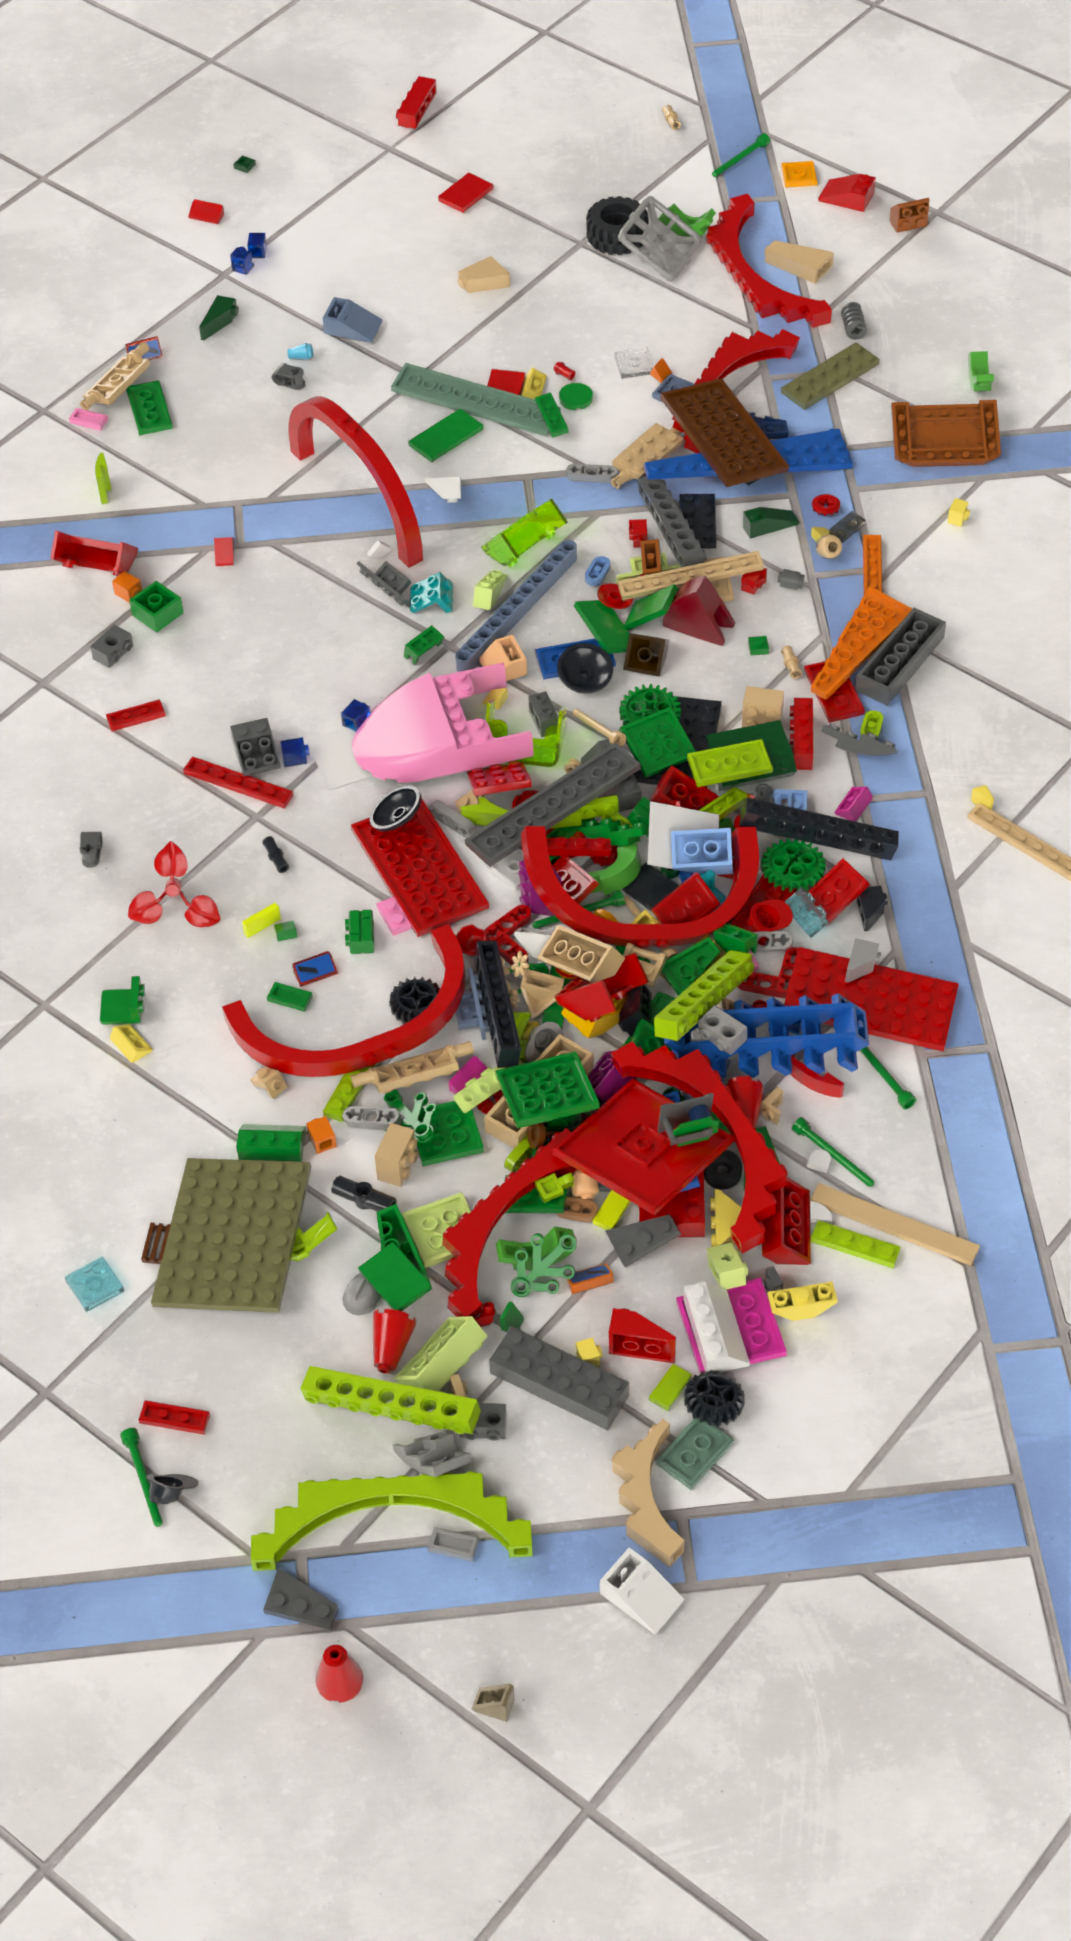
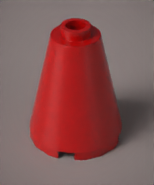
M750 1076L731 1078L726 1085L732 1092V1098L734 1101H739L744 1115L751 1118L756 1131L764 1093L763 1084L758 1079L757 1082L752 1080Z
M378 1309L373 1312L374 1367L378 1368L377 1371L380 1373L390 1374L391 1371L396 1370L416 1327L417 1320L415 1317L413 1320L409 1319V1314L406 1312L384 1309V1313H378Z
M331 1645L323 1653L316 1673V1687L319 1694L328 1701H339V1703L349 1701L362 1688V1669L341 1645Z

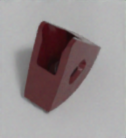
M699 576L687 581L678 590L667 614L663 617V626L688 636L723 646L725 638L720 627L733 628L735 621L706 576Z

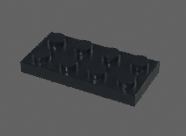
M679 494V509L682 510L684 519H687L689 528L693 529L695 538L700 542L701 549H716L715 494Z

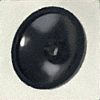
M579 643L568 647L560 655L557 673L561 682L570 690L577 693L590 694L602 690L609 684L613 675V662L608 653L599 646Z
M402 786L387 793L377 802L370 814V823L377 831L388 832L406 825L420 808L422 801L420 791L414 786Z

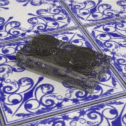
M851 511L830 528L829 534L838 537L841 543H844L865 526L866 520L854 511Z

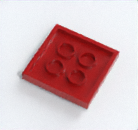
M519 761L510 762L509 765L501 766L496 764L491 765L490 768H477L466 771L474 796L532 787L531 778L523 762L520 763Z

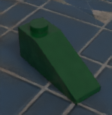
M216 296L199 326L201 340H206L230 324L234 317L238 315L239 307L235 298Z
M757 507L743 511V529L750 539L799 525V521L792 510Z

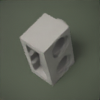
M713 1006L698 1021L700 1036L704 1040H709L715 1044L719 1050L725 1051L730 1055L747 1040V1027L716 1006Z

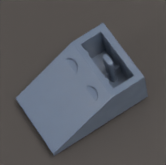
M338 297L332 299L323 316L324 334L371 343L383 322V319L353 301Z

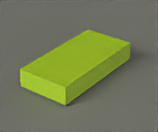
M672 1364L649 1395V1401L668 1411L687 1386L689 1380L692 1379V1374Z

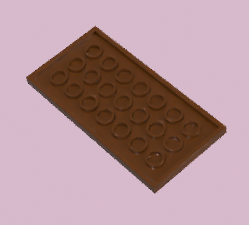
M722 378L661 393L660 399L726 487L789 471L787 462Z

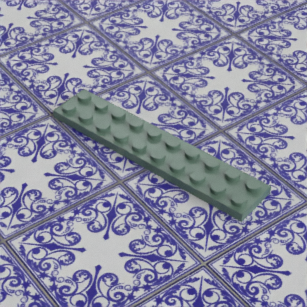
M406 362L391 385V391L454 410L462 409L467 414L546 437L550 433L534 399Z

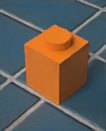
M126 571L122 572L112 581L114 594L127 602L142 591L140 579Z
M326 1116L315 1118L306 1123L308 1136L317 1154L337 1147L335 1134Z

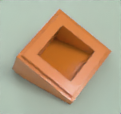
M663 358L657 362L650 372V375L660 383L670 374H673Z

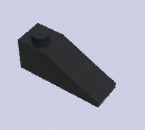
M645 984L631 990L619 1012V1027L623 1032H627L630 1037H633L637 1024L641 1019L651 1024L652 993Z

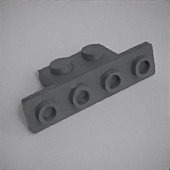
M358 561L356 563L361 568L359 572L366 578L370 576L372 578L370 581L377 587L383 586L382 590L388 596L394 595V600L399 605L405 604L408 608L411 604L401 596L412 583L406 576L387 561L383 563L375 574Z

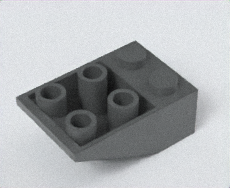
M268 718L230 726L235 752L244 777L281 769Z

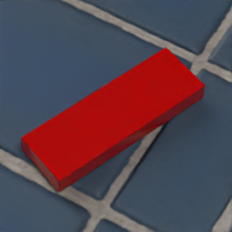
M160 699L106 714L111 732L166 717Z
M144 1400L138 1421L139 1424L204 1435L210 1418V1412Z

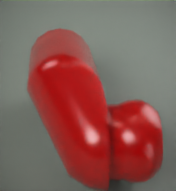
M485 1302L480 1316L474 1318L480 1327L488 1326L493 1322L496 1314L494 1303Z

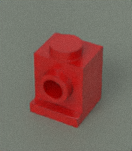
M647 519L629 520V540H633V548H641L640 541H647Z
M767 568L743 574L741 578V591L755 595L758 588L761 589L763 584L767 582Z

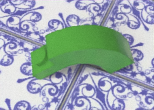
M675 203L668 207L675 215L678 214L679 218L700 236L706 232L707 228L714 221L712 218L716 214L711 208L699 217H691L684 214ZM663 213L658 218L666 226L671 221ZM675 223L670 228L679 236L691 237Z
M988 351L970 352L968 354V366L972 391H991L994 374H989Z
M636 843L617 847L618 856L611 866L588 873L599 884L591 893L603 891L604 895L611 894L623 889L637 877L641 869V858Z
M554 1226L544 1236L542 1260L559 1245L560 1237L563 1234L572 1233L574 1235L573 1229ZM570 1238L564 1240L567 1245L572 1244ZM499 1239L496 1243L499 1262L513 1264V1269L517 1270L515 1253L518 1249L525 1248L529 1253L528 1259L525 1261L526 1271L532 1270L533 1246L531 1242L522 1243ZM541 1239L536 1240V1241H534V1242H535L536 1244H540V1243H541ZM573 1251L564 1252L550 1266L564 1260ZM518 1253L519 1258L524 1259L526 1257L525 1253Z

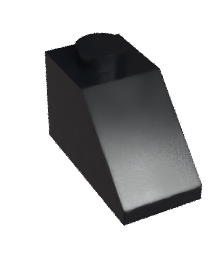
M881 885L867 887L856 899L864 932L869 931L884 914L885 905L888 904L887 894L883 893Z

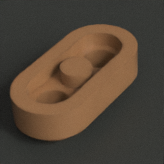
M566 1196L565 1209L569 1210H564V1213H556V1215L562 1219L591 1222L597 1215L598 1209L596 1203L591 1200Z

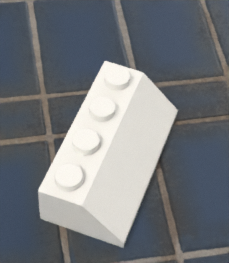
M708 1282L684 1286L683 1300L705 1373L708 1374L710 1370L712 1373H717L718 1371L724 1372L750 1366L727 1289Z

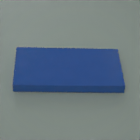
M593 638L535 649L543 680L559 677L557 673L558 659L568 647L579 643L594 644L600 648L601 646ZM608 654L613 662V667H616L614 655Z

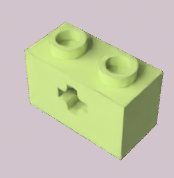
M732 1242L707 1248L708 1266L719 1287L731 1289L746 1285L748 1268L745 1262L742 1263L740 1251L735 1250Z

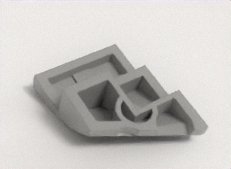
M439 1432L414 1439L413 1443L408 1445H401L399 1443L392 1445L394 1452L404 1462L417 1471L433 1477L472 1462L470 1453L457 1451L454 1436L451 1433Z

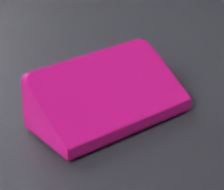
M852 787L835 810V815L856 822L873 798L869 788Z
M473 1056L450 1079L449 1091L457 1094L466 1088L465 1084L474 1077L476 1079L482 1077L481 1073L487 1067L476 1056Z

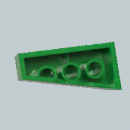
M397 1204L378 1211L377 1220L381 1250L393 1242L430 1283Z

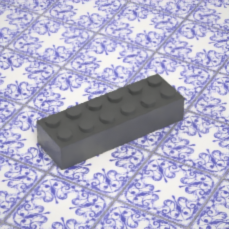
M913 608L856 675L855 690L888 706L944 639L946 622Z
M511 1326L489 1359L490 1374L607 1431L629 1397L628 1381Z

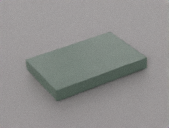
M700 1418L693 1419L655 1460L657 1466L690 1490L697 1485L734 1444V1439L715 1425L711 1424L709 1426L706 1421L700 1424Z

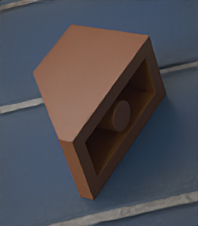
M659 539L640 541L643 575L661 572L662 560Z

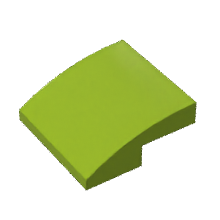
M102 452L99 453L95 464V475L101 505L108 503L106 491L112 490L107 463Z

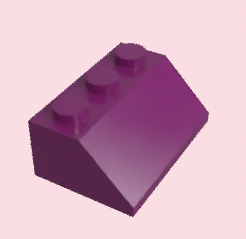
M524 860L520 861L518 875L520 877L519 889L521 897L519 899L521 904L529 906L531 913L553 916L554 914L545 906L533 888ZM553 869V871H554V873H555L557 879L559 880V882H560V884H561V877H560L559 874Z
M613 1051L604 1052L587 1075L599 1101V1108L632 1079H637V1077L628 1076L624 1079L621 1077L612 1063L611 1052Z

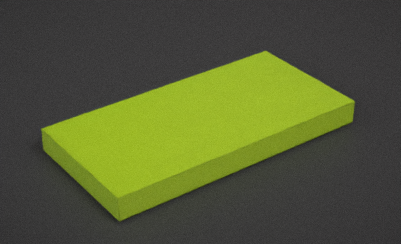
M762 739L687 754L697 787L773 772V767Z

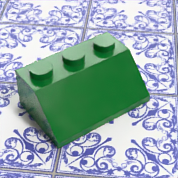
M243 1124L238 1130L236 1144L238 1160L302 1162L306 1126Z

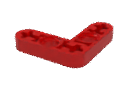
M523 904L516 906L484 930L488 941H497L500 956L511 966L516 964L513 962L512 957H517L519 951L522 952V956L528 955L526 950L509 937L519 927H523L531 921V909ZM504 923H511L513 926L504 928L502 925ZM510 945L511 948L509 950H503L501 949V946Z
M791 947L786 950L779 976L753 972L746 978L748 979L747 982H742L737 987L742 991L785 999L788 988L787 990L783 989L785 982L788 983L789 987L791 976L786 975L784 972L786 970L793 971L795 960L794 963H791V958L793 956L797 957L799 948ZM769 982L771 986L762 987L760 983Z

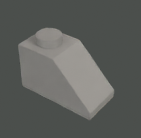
M855 938L845 982H851L873 972L874 965L879 964L881 952H878L879 943Z

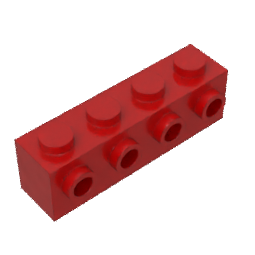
M418 76L416 81L413 82L411 90L407 92L401 107L396 111L398 126L417 128L437 93L436 79Z
M794 698V704L790 705L789 716L793 717V719H790V731H793V733H790V745H793L791 750L797 770H812L813 698Z

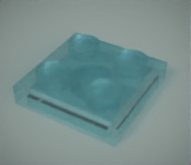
M103 1256L64 1277L85 1312L124 1292L123 1285Z

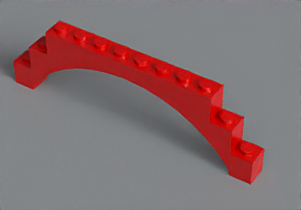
M748 193L730 198L728 210L719 212L717 225L707 228L706 241L711 245L714 253L718 255L720 262L725 265L727 272L732 275L734 282L739 285L741 292L746 295L748 302L753 305L755 312L761 318L780 314L787 323L805 318L812 328L831 323L832 309L825 300L809 299L784 291L764 280L748 265L741 253L738 238L744 224L750 217L754 216L755 203Z
M784 329L779 334H775L774 338L758 330L749 339L732 332L729 337L724 338L722 347H718L715 353V358L712 357L710 359L708 368H704L701 379L697 378L694 385L716 379H724L735 370L761 360L773 358L791 359L797 349L800 337ZM672 417V420H674L672 428L685 433L676 419ZM685 433L684 440L686 442L684 448L694 453H700Z
M633 1041L611 1052L612 1063L623 1079L629 1076L661 1082L675 1087L694 1098L703 1097L710 1093L714 1094L711 1111L725 1125L730 1134L734 1136L746 1176L741 1210L735 1225L730 1227L731 1239L742 1254L764 1243V1233L766 1230L761 1221L776 1213L775 1204H777L773 1192L787 1185L786 1176H788V1172L783 1164L779 1165L773 1149L767 1148L763 1135L755 1131L753 1121L749 1116L746 1117L739 1101H734L730 1088L722 1084L718 1071H713L710 1067L711 1064L705 1054L702 1055L696 1049L677 1059L676 1054L673 1051H669L666 1045L645 1055L642 1048H637Z
M567 1128L561 1133H555L550 1143L539 1147L533 1158H527L517 1172H511L501 1186L496 1185L485 1200L483 1198L480 1199L470 1213H464L454 1227L450 1226L444 1231L442 1245L454 1256L445 1265V1277L457 1288L448 1296L447 1308L456 1317L475 1318L482 1311V1303L478 1300L477 1289L479 1262L485 1244L501 1217L516 1201L536 1188L535 1181L554 1173L558 1178L578 1170L552 1154V1149L571 1133Z

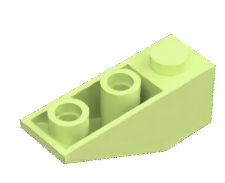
M499 570L490 571L475 585L473 607L491 610L496 605L508 575L502 574V571Z

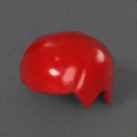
M473 924L462 927L456 935L462 953L472 957L475 956L477 941H488L483 929L477 928Z

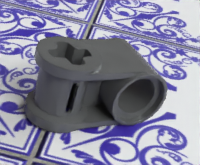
M282 363L271 376L273 382L279 386H285L294 390H301L306 386L305 380H303L304 371L301 367Z
M81 832L79 849L82 854V864L85 867L92 868L99 864L103 844L102 832Z

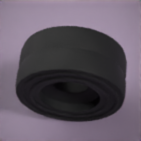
M725 1150L704 1169L705 1181L711 1187L719 1190L734 1187L738 1184L742 1175L741 1160L736 1153L730 1150ZM725 1166L728 1168V1171L720 1173L717 1171V1168Z

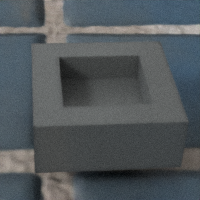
M775 1267L767 1268L765 1279H763L767 1291L783 1290V1282Z

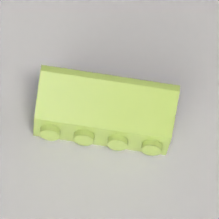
M448 1317L393 1379L398 1384L441 1392V1388L450 1382V1376L455 1375V1372L460 1367L467 1364L471 1354L482 1347L487 1335L473 1317Z

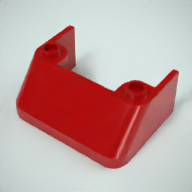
M55 530L50 559L61 562L63 567L73 568V565L113 572L114 576H119L124 571L129 572L137 556L138 548L124 542H120V544L72 536Z
M635 952L624 956L625 960L614 976L594 983L577 977L554 997L558 1005L585 1021L595 1022L602 1018V1015L617 1010L612 1000L613 998L616 1000L623 999L627 996V992L630 989L647 984L649 980Z

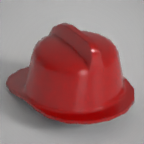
M779 899L758 902L751 908L748 926L753 927L757 932H771L784 929L791 924L793 913L789 905Z

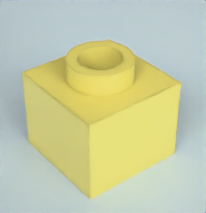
M955 498L949 509L948 523L962 526L964 520H968L970 510H968L969 502Z
M593 1337L576 1342L577 1357L600 1367V1358L603 1355L600 1345H595Z

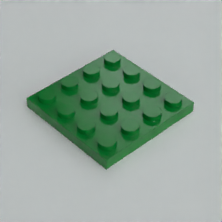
M576 1051L495 1071L497 1081L516 1128L599 1109V1101Z

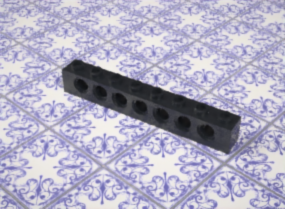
M748 797L740 812L739 827H756V831L890 861L898 848L899 831Z
M477 941L474 962L497 1068L519 1065L521 1046L497 941Z

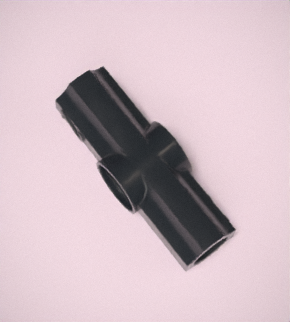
M341 1175L335 1178L331 1188L333 1194L355 1202L356 1206L363 1210L370 1208L378 1212L397 1203L395 1197L373 1189L370 1183H358Z

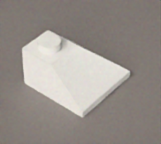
M461 477L425 478V482L440 497L447 499V503H457V499H461Z
M519 927L515 931L514 936L533 958H537L554 930Z

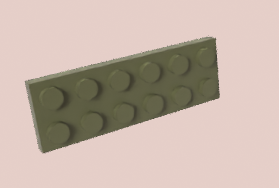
M855 342L781 387V393L806 410L879 365L880 359Z

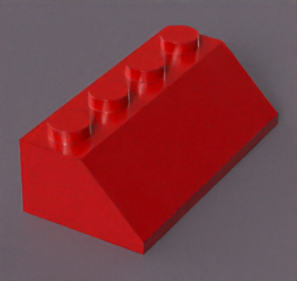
M786 1176L787 1185L773 1192L777 1204H775L776 1213L762 1220L766 1230L764 1233L765 1242L762 1243V1256L775 1264L809 1265L811 1264L810 1190Z

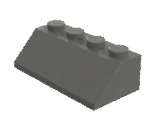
M609 739L598 741L580 759L581 764L612 745ZM634 774L598 796V798L617 795L619 812L634 809L642 799V791Z

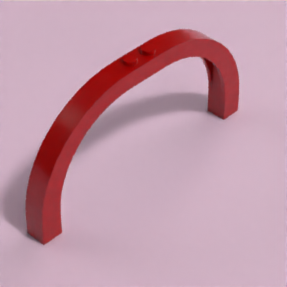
M315 396L296 405L289 417L290 451L300 461L315 454L312 432L313 420L315 418L326 424L357 454L376 481L393 520L398 558L408 568L423 561L420 530L409 496L393 465L376 441L345 410L328 398Z
M525 826L521 833L523 857L528 877L545 906L561 922L574 931L605 944L626 946L627 943H631L641 949L648 948L649 946H657V948L663 949L669 946L686 945L706 939L714 934L713 931L729 923L747 902L755 885L759 868V846L756 827H737L731 834L735 864L734 878L729 894L719 908L703 918L686 923L624 924L613 922L591 913L579 905L565 891L557 879L549 859L545 826Z
M449 924L431 930L432 944L445 967L442 986L433 1002L420 1015L408 1023L349 1046L331 1050L311 1051L291 1048L277 1043L258 1030L251 1021L241 1000L222 1006L224 1018L232 1036L242 1050L268 1068L285 1074L304 1077L336 1076L360 1070L418 1047L435 1036L450 1021L460 1005L465 990L466 976L461 946Z

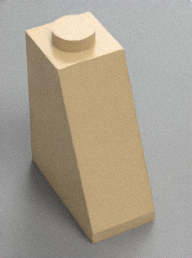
M490 256L458 271V284L467 293L510 287V273Z

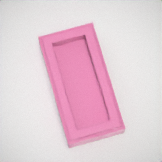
M76 408L69 418L71 424L100 431L108 421V416L105 414Z

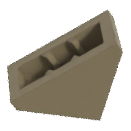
M503 1684L479 1688L471 1710L507 1722L515 1701L514 1686L512 1684Z

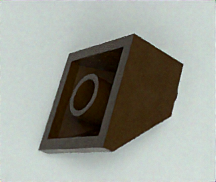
M629 633L623 670L660 677L667 656L669 639Z

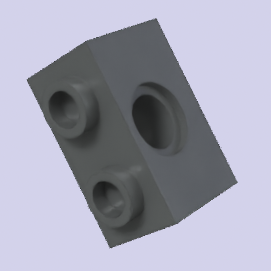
M114 624L90 646L92 658L110 668L132 649L133 640L130 632Z

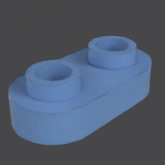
M604 556L594 558L585 572V582L591 586L600 585L610 571V560Z

